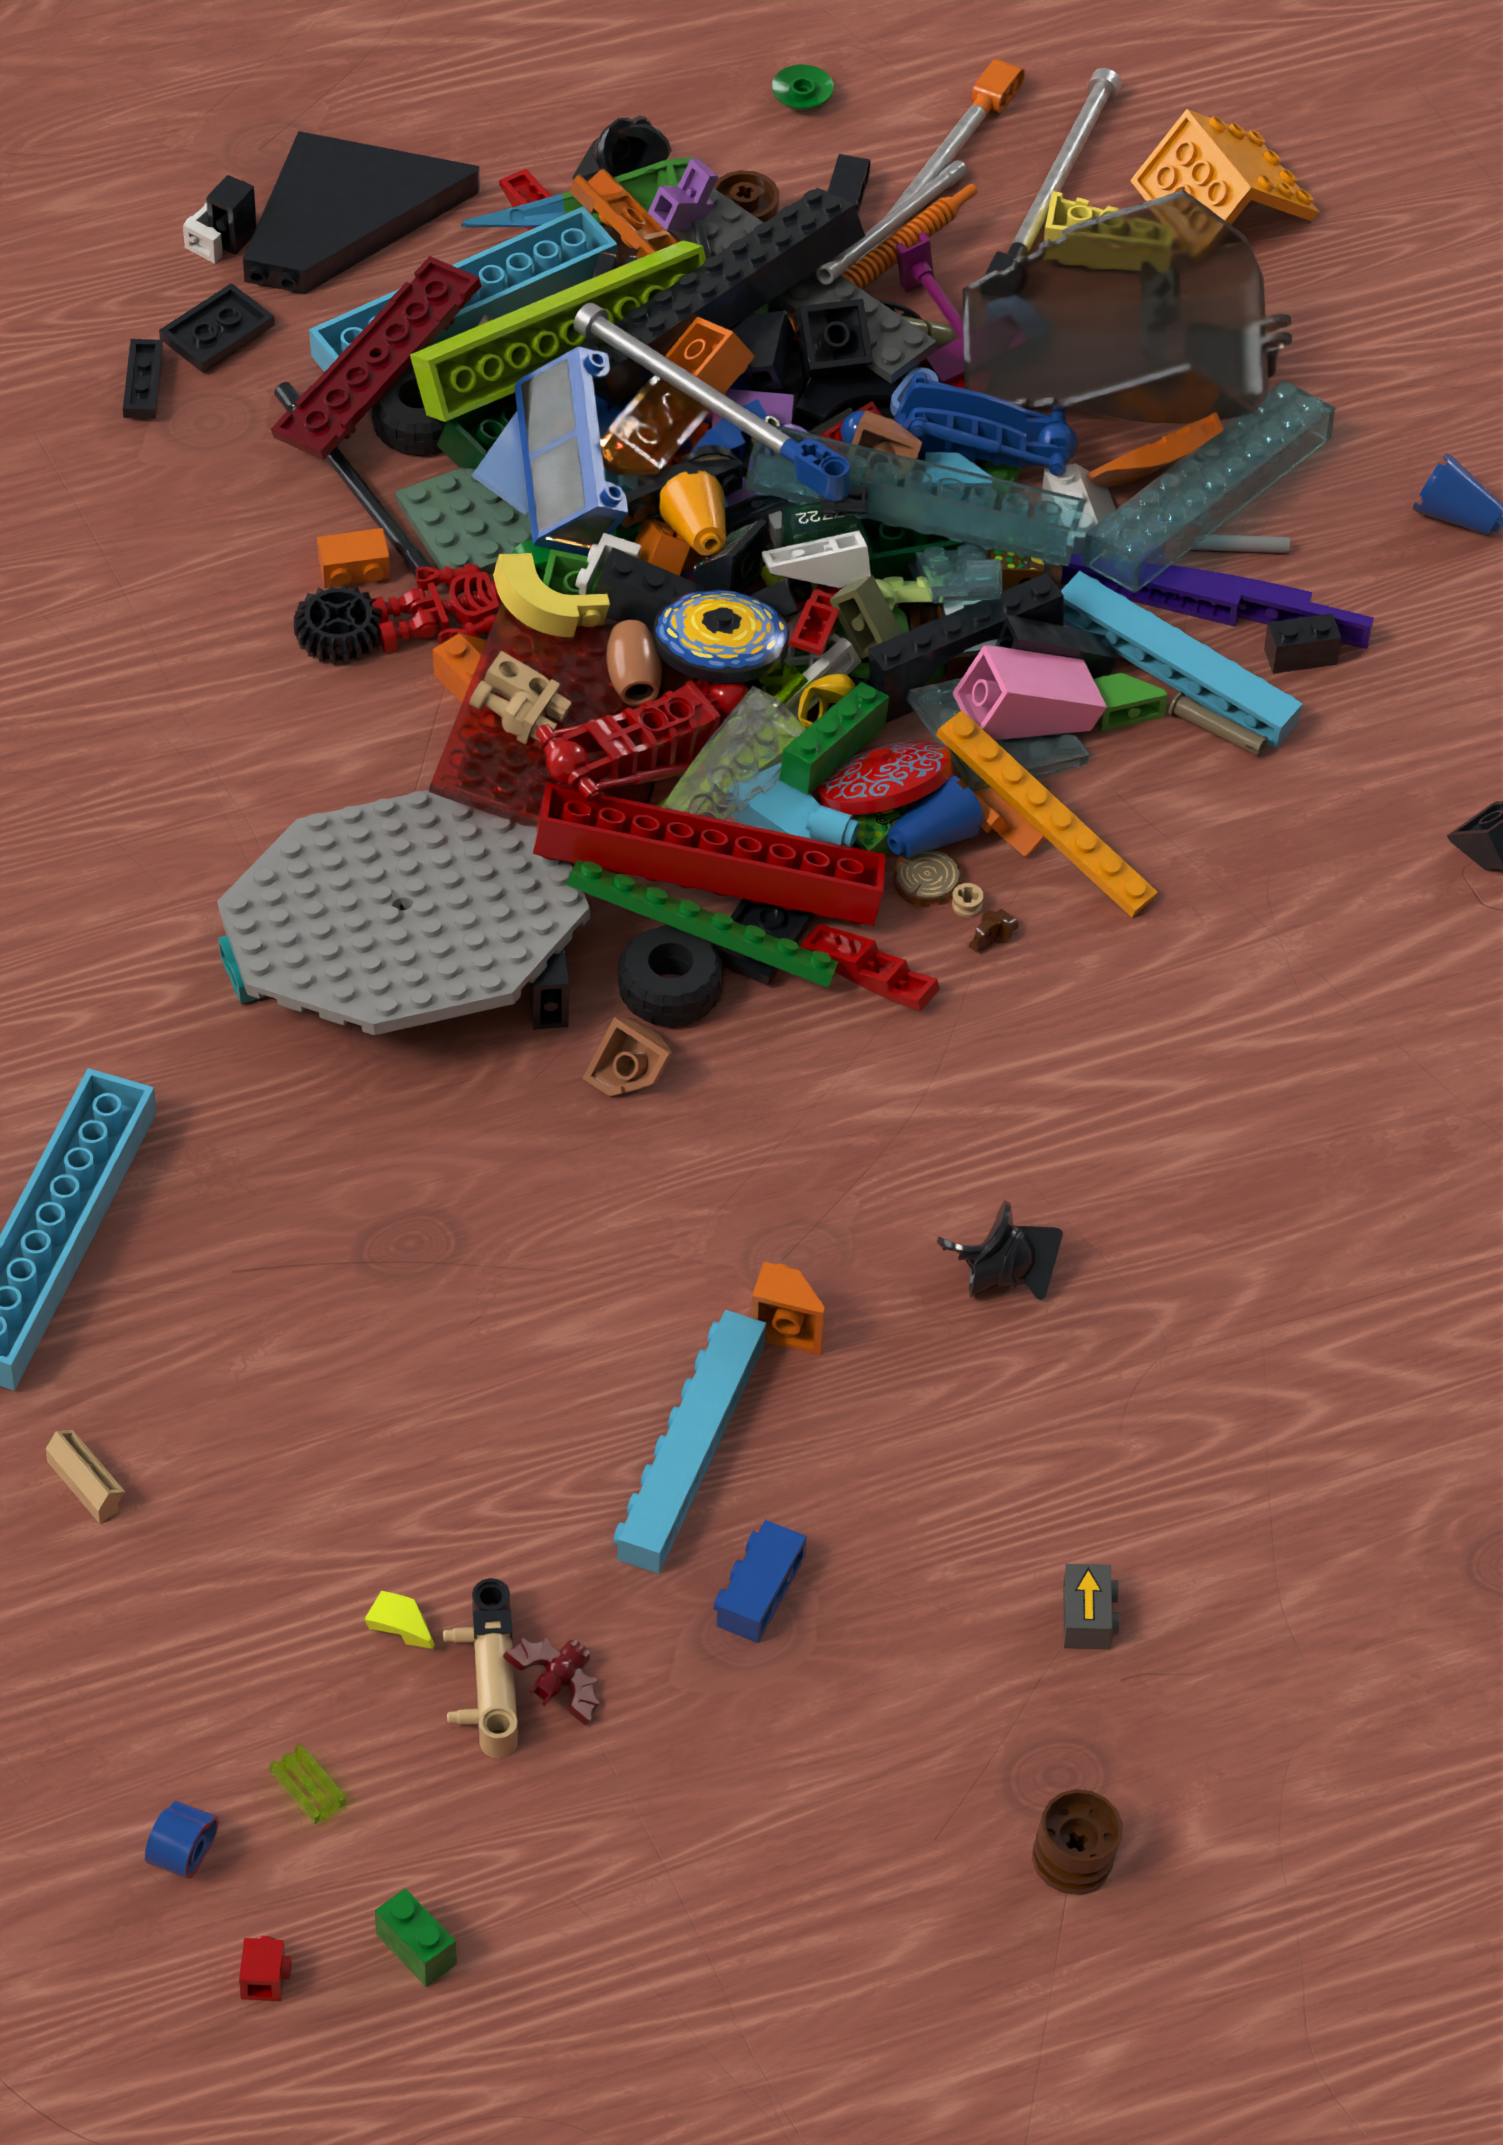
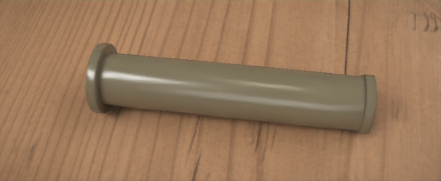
M1179 691L1172 700L1168 715L1172 717L1177 715L1253 753L1257 757L1265 750L1268 737L1262 736L1184 697L1185 694L1182 691Z

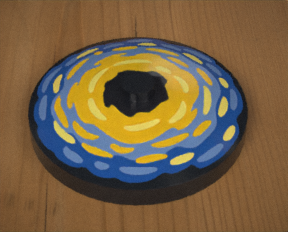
M708 589L686 593L666 603L655 617L653 639L657 653L662 660L684 675L713 683H742L766 676L782 664L788 652L789 628L783 616L774 607L759 598L737 591Z

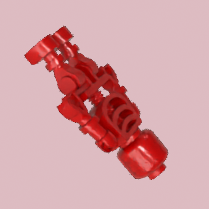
M467 564L463 568L451 569V566H444V570L432 567H419L415 570L417 588L411 589L399 599L391 597L389 602H384L382 596L373 598L377 600L371 604V607H377L382 610V616L380 617L382 623H378V627L382 633L380 634V642L385 654L397 651V639L407 641L410 639L409 636L426 639L434 637L438 631L435 626L436 624H439L441 632L438 634L439 644L459 633L477 638L486 633L490 635L501 628L500 608L505 613L511 614L499 597L495 581L490 582L488 574L481 572L480 567L476 564ZM441 583L450 586V599L443 600V602L440 600L436 586ZM424 590H428V597H426ZM464 592L465 595L458 598V595ZM400 612L414 616L408 623L405 620L398 622V626H393L392 621L388 620V615H392L394 618L400 616ZM453 612L456 620L463 626L462 629H449L448 613L451 614Z

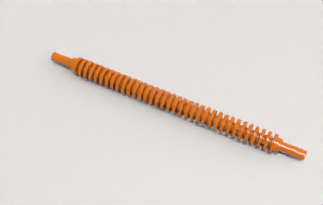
M970 183L953 197L938 199L926 210L909 221V223L892 234V236L855 262L841 276L860 289H864L873 280H876L889 268L898 263L897 244L902 242L907 249L919 243V234L925 232L928 238L932 237L957 217L960 206L978 193L976 186ZM788 313V318L795 331L793 314Z

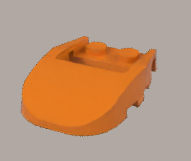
M1217 412L1178 431L1163 436L1161 440L1151 445L1148 443L1089 472L1087 475L1092 483L1099 487H1114L1128 484L1195 451L1224 430Z

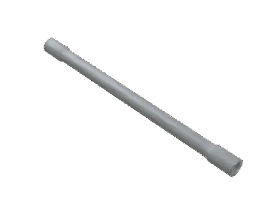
M959 160L953 161L936 178L868 230L864 238L818 268L816 272L818 280L823 284L833 282L851 264L947 188L952 187L967 174L966 165Z

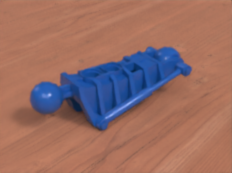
M921 372L913 376L894 417V421L923 442L918 459H925V452L960 453L971 462H975V458L993 461V465L1002 463L1018 466V468H1024V465L1049 467L1052 475L1061 476L1065 473L1066 464L1073 458L1078 447L1076 433L1066 423V416L1061 411H1054L1050 416L993 396L927 379L926 374ZM863 410L852 412L845 417L840 429L841 437L844 444L849 448L859 421L865 412Z

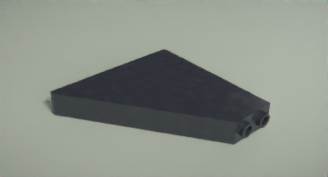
M298 131L243 257L244 282L306 294L478 194L480 190V167Z

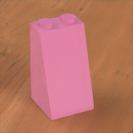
M991 645L983 646L953 691L960 710L968 715L993 740L1091 731L1107 708L1084 660Z

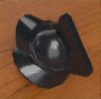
M639 115L633 119L618 118L604 128L600 137L593 141L572 179L574 180L577 175H581L586 181H589L601 169H605L614 178L667 160L672 151L669 140L659 129L653 127L645 116Z
M1004 1200L995 1222L982 1244L972 1246L961 1245L942 1237H938L937 1243L943 1248V1251H954L959 1254L958 1260H965L970 1267V1297L994 1286L997 1289L1003 1287L1009 1289L1012 1286L1016 1287V1285L1026 1284L1035 1298L1042 1300L1047 1294L1063 1232L1055 1227L1015 1226L1013 1224L1011 1203Z

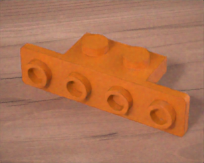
M953 753L951 756L954 765L952 775L961 779L956 783L963 790L969 787L980 803L984 822L979 824V826L986 833L993 829L1021 855L1028 858L1046 838L964 761Z

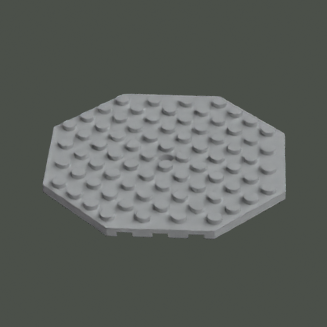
M433 790L415 791L408 795L390 799H379L376 802L358 806H347L343 809L326 813H315L308 817L296 819L217 901L218 911L247 995L259 999L266 995L277 999L278 1005L300 1012L307 1008L319 1012L320 1018L337 1024L345 1025L347 1022L362 1026L363 1032L372 1035L514 1004L520 998L521 989L526 983H533L547 967V960L552 954H559L573 938L572 932L578 925L584 926L591 918L590 907L582 891L566 885L573 869L570 862L558 859L548 860L533 854L538 821L481 804L463 802L461 798ZM399 905H403V908L407 910L400 911Z

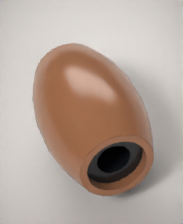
M626 620L618 623L612 629L607 645L606 659L609 676L614 689L626 704L641 706L645 701H654L658 696L663 674L662 659L657 653L653 634L643 622Z

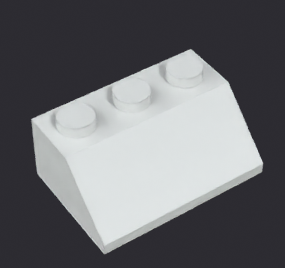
M1076 463L1066 465V471L1061 476H1054L1050 473L1049 468H1044L1042 498L1062 552L1065 554L1111 558L1131 556L1132 551L1108 487L1094 485L1087 475L1089 471Z

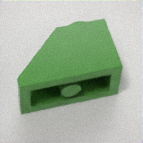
M1124 673L1093 679L1107 706L1097 721L1101 731L1165 717L1166 690Z

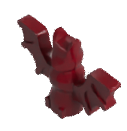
M522 1638L517 1647L506 1650L503 1657L520 1671L533 1665H543L546 1667V1673L538 1677L537 1682L529 1690V1694H537L544 1700L542 1704L545 1706L552 1697L560 1692L561 1686H569L571 1701L568 1711L584 1725L588 1724L591 1720L592 1710L596 1709L600 1703L593 1694V1685L597 1679L586 1676L581 1670L590 1660L591 1651L576 1638L569 1640L560 1651L555 1650L550 1645L548 1638L539 1643H530Z

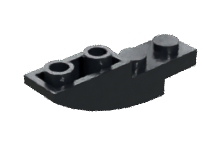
M730 459L693 461L671 465L638 476V487L625 492L628 513L620 522V525L623 528H627L659 514L661 490L670 479L679 473L696 474L699 473L698 471H705L715 476L723 488L724 496L742 489L743 463L740 460Z

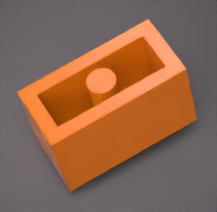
M383 528L317 537L318 561L324 588H329L330 584L333 587H341L344 583L345 585L390 579L389 553Z

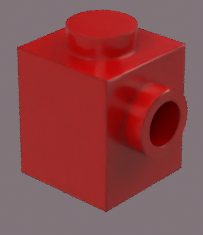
M270 1936L244 1938L239 1975L241 1999L281 2002L283 1979L290 1980L292 1956L285 1955L284 1940H277Z

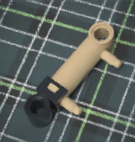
M488 1578L478 1582L473 1588V1627L454 1628L453 1630L443 1631V1641L474 1642L478 1709L448 1712L447 1723L458 1725L479 1724V1744L481 1750L492 1758L500 1759L511 1755L517 1748L518 1743L514 1666L503 1657L507 1649H513L512 1617L508 1586L499 1579ZM495 1603V1604H497V1605L488 1606V1605H486V1604ZM501 1730L504 1733L496 1734L493 1731Z

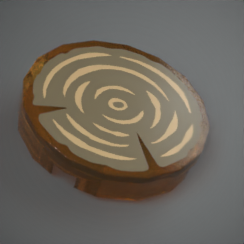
M939 848L908 858L900 856L894 865L893 881L898 895L907 902L917 906L929 907V903H938V906L946 904L953 899L954 889L961 884L962 869L957 859L947 851Z

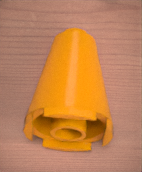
M698 471L699 473L696 474L679 473L670 479L661 490L659 496L661 499L660 513L665 522L699 554L706 556L716 554L724 547L726 542L725 496L723 488L715 476L705 471Z

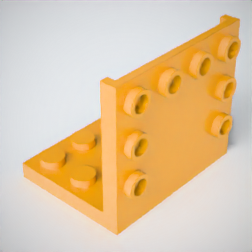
M1189 109L1185 110L1130 180L1161 220L1174 223L1173 235L1191 258L1198 262L1203 261L1251 200L1309 221H1313L1320 213L1312 203L1313 197L1296 184V176L1281 166V158L1272 150L1267 149L1264 145L1265 139L1255 130L1248 132L1236 123L1232 122L1229 125L1217 116L1213 115L1210 118Z

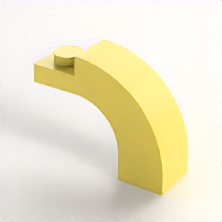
M532 553L499 554L493 574L496 589L503 604L518 620L537 631L559 637H574L577 626L594 627L596 625H604L610 606L607 594L566 595L556 592L546 586L538 577Z

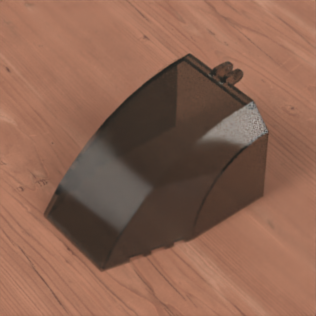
M1185 190L1071 225L1062 230V237L1055 241L1045 240L1038 244V251L1027 257L1020 255L1012 260V266L1002 272L994 270L962 289L965 389L993 396L1049 416L1052 412L1058 411L1063 412L1066 418L1184 424L1193 423L1217 412L1220 420L1253 414L1269 396L1267 351L1276 350L1292 343V335L1288 332H1277L1276 334L1273 333L1266 336V333L1289 327L1291 325V316L1284 313L1265 316L1264 277L1247 237Z

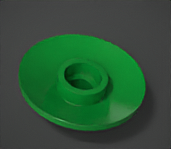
M805 64L792 65L780 70L772 81L774 97L783 105L800 110L822 106L832 97L834 89L832 78L828 73L818 67Z

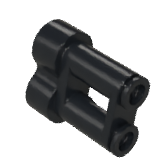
M850 486L849 495L838 501L828 500L821 496L820 515L834 516V513L864 514L865 512L868 514V487L865 489V487ZM853 498V499H856V500H844V499Z

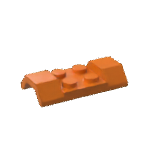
M601 169L588 182L581 175H577L573 180L569 192L591 214L598 212V216L603 223L614 227L621 234V240L628 247L638 250L637 257H645L678 243L605 169Z

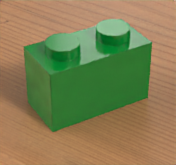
M406 1888L375 1910L376 1935L425 1987L457 1965L456 1940Z

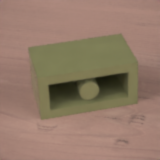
M873 575L845 585L829 600L832 607L840 609L838 618L860 659L868 657V648L903 634Z

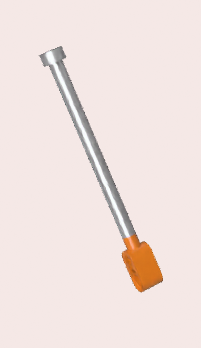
M997 58L992 60L973 87L971 93L972 105L887 215L936 178L951 163L991 110L997 113H1002L1022 86L1025 77V70ZM899 226L896 230H894L892 233H890L887 237H885L882 241H880L877 245H875V246H874L872 249H870L867 253H869L871 250H873L874 248H876L879 244H881V243H882L884 240H886L888 237L892 236V234H894L895 232H897V231L901 228V226Z

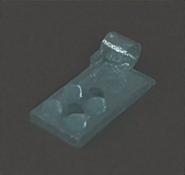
M961 545L958 547V550L945 551L942 547H929L924 550L925 552L916 553L917 568L933 603L1001 599L1002 570L1000 560H987L982 548H978L975 545Z

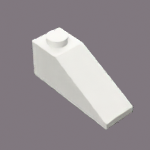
M860 531L762 552V558L771 574L836 588H842L847 584L871 575L868 548Z

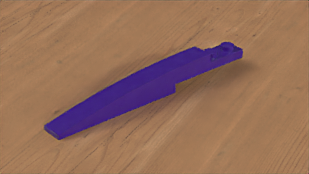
M1049 552L1045 556V563L1062 565L1060 584L1067 585L1081 571L1132 602L1235 627L1238 618L1268 625V622L1333 613L1341 635V643L1367 649L1370 643L1374 617L1311 602L1312 592L1230 574L1154 562Z

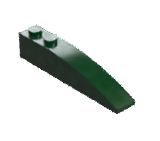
M569 370L538 382L571 390ZM515 392L448 420L437 446L458 467L477 468L516 413Z

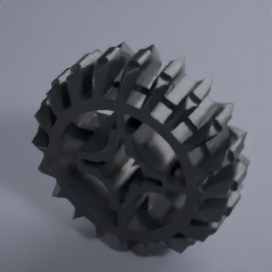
M345 583L341 588H334L330 584L328 590L318 587L316 595L307 593L305 601L299 602L294 615V635L296 640H298L300 648L306 649L309 657L317 655L320 663L325 659H330L333 665L337 660H343L347 665L349 659L354 658L360 661L362 654L371 655L373 647L379 646L380 634L382 633L378 623H382L380 618L382 610L377 607H371V604L377 599H371L369 591L360 593L358 586L350 590L347 589ZM359 621L363 623L361 626L357 625ZM317 622L321 624L319 627L315 626Z

